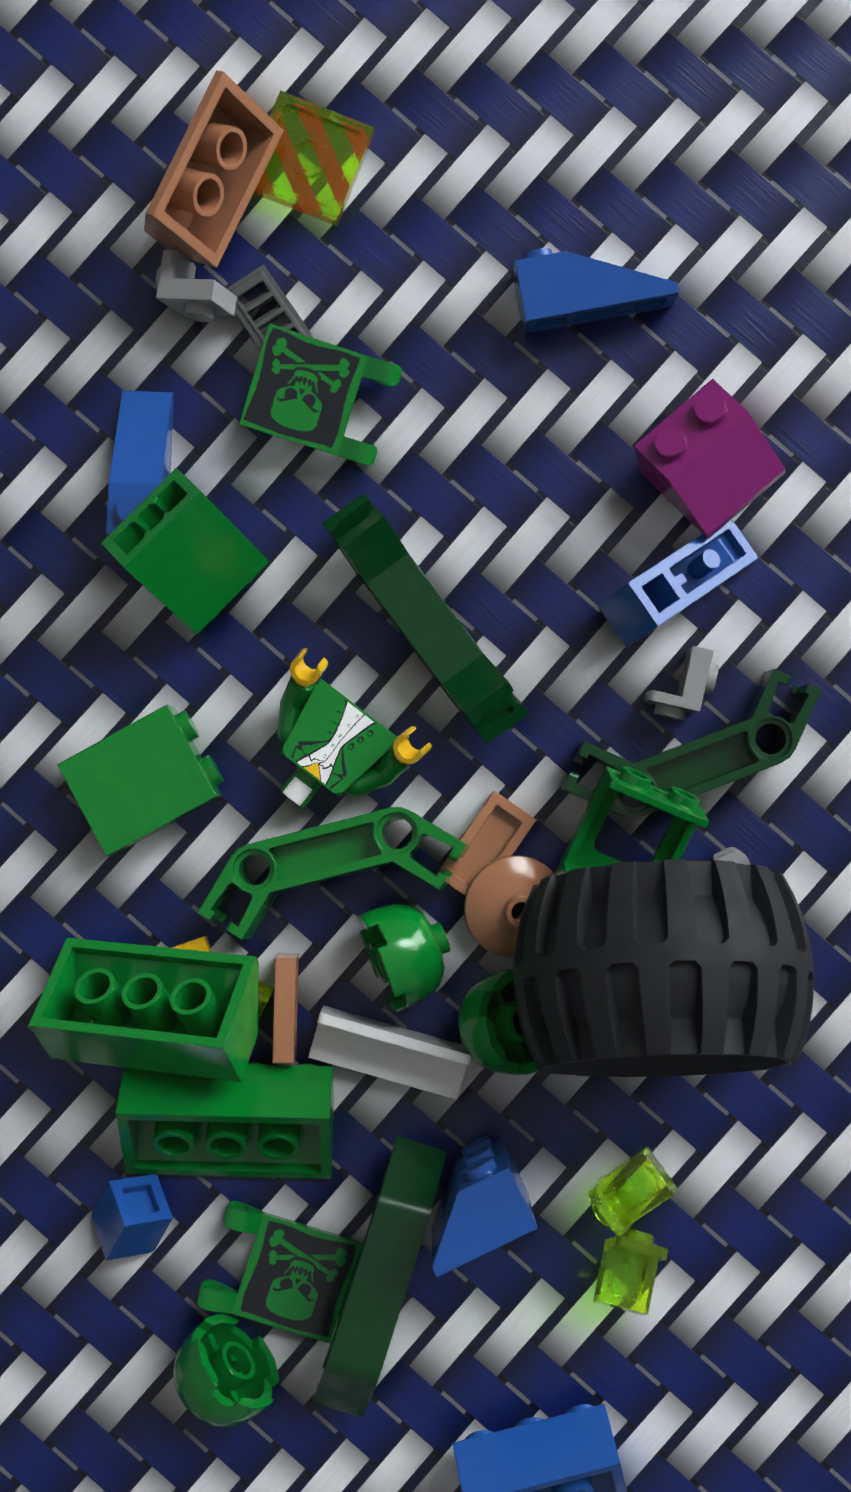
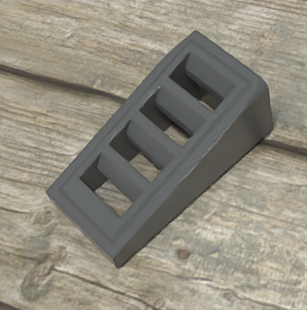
M264 264L226 288L237 296L235 315L259 352L265 338L260 330L283 315L288 322L280 327L314 338ZM263 283L267 291L243 306L238 298ZM275 301L277 307L257 320H252L250 317L251 313L268 302Z

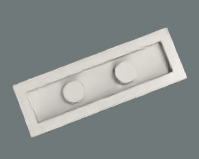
M323 1005L308 1058L457 1100L466 1067L470 1065L472 1057L462 1044Z

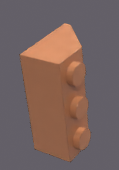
M216 70L148 207L144 231L166 249H175L191 261L216 268L284 132L225 72Z

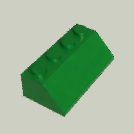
M66 938L28 1026L51 1059L242 1082L258 1036L259 961L256 956Z
M249 1063L242 1082L123 1068L116 1119L126 1174L332 1178L333 1067L316 1066L313 1064L290 1066Z

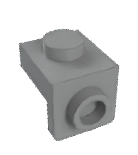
M164 249L161 266L158 268L155 278L156 298L185 318L197 322H213L214 316L234 317L237 301L236 295L216 280L195 279L196 266L193 262L175 249Z
M696 646L687 649L676 695L650 690L645 693L643 703L655 705V715L684 721L685 713L694 714L700 712L704 694H712L718 675V665L711 664L714 651Z

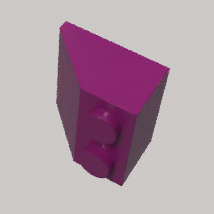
M711 379L634 446L640 473L707 539L713 536L786 473L785 467L749 412L714 379Z

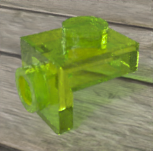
M646 1146L600 1177L590 1189L588 1195L591 1199L592 1210L597 1219L604 1226L611 1227L617 1236H621L629 1230L633 1222L674 1196L678 1187L648 1146Z
M625 1229L623 1236L618 1235L605 1239L593 1302L639 1315H648L658 1262L667 1260L668 1249L654 1245L655 1237L653 1235Z

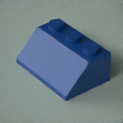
M489 1136L473 1140L461 1148L463 1155L454 1161L431 1227L432 1268L436 1277L538 1229L529 1193L502 1137L493 1141L490 1140Z
M589 1404L577 1405L559 1416L547 1419L539 1417L526 1418L518 1422L515 1427L496 1432L489 1430L476 1431L469 1434L465 1440L452 1443L462 1492H627L605 1404L597 1406Z

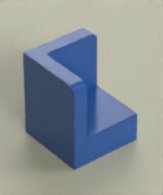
M157 1174L109 1181L92 1213V1221L106 1261L153 1252L173 1219Z

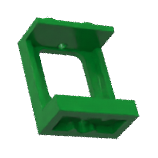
M606 766L554 876L567 873L573 869L592 868L623 862L599 852L594 847L595 839L619 792L673 814L651 861L680 859L696 826L707 827L709 820L702 807L699 806L700 799L677 787H671L670 791L667 792L650 785L652 779L649 776L631 767L623 766L620 772Z

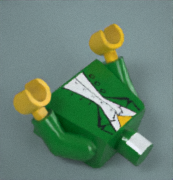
M303 648L290 665L291 677L280 701L277 736L284 745L281 753L298 766L280 789L283 794L304 809L322 785L338 797H341L344 793L360 797L390 786L411 764L419 761L432 748L430 742L421 750L411 746L409 735L417 729L415 726L409 727L397 737L321 679L320 676L328 666L327 659L323 657L317 668L311 669L304 663L303 658L308 649Z

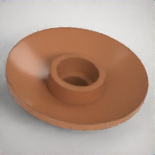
M520 855L505 856L484 866L472 879L464 900L465 921L474 939L491 953L503 957H514L515 942L521 918L514 919L512 917V908L519 902L526 903L533 885H539L541 879L554 875V873L538 860Z

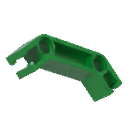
M402 807L386 808L250 843L238 848L230 857L198 913L209 920L225 922L229 914L221 909L235 889L239 887L241 890L250 893L252 900L240 924L230 921L226 930L241 940L252 939L280 892L394 863L437 889L444 890L453 873L445 868L443 873L439 872L437 875L417 861L415 854L422 847L427 836H431L453 847L449 858L456 862L459 857H464L470 846L410 810ZM406 820L412 828L411 841L407 846L395 849L387 841V829L394 821ZM263 856L269 864L270 872L268 878L263 883L256 885L249 879L247 867L253 858Z

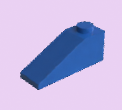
M539 248L524 253L522 259L515 260L512 274L523 334L672 307L679 294L677 282L568 251L552 253L550 248Z
M122 390L108 482L106 535L108 536L171 473L173 392Z
M731 519L709 539L703 534L628 582L598 605V607L626 648H628L759 557Z

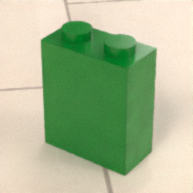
M177 468L101 543L125 570L196 635L269 563V560Z
M167 704L57 764L106 856L120 853L222 797L218 785L223 783L224 779L212 757L208 755L202 759L193 740L200 736L186 710L177 713L175 707Z

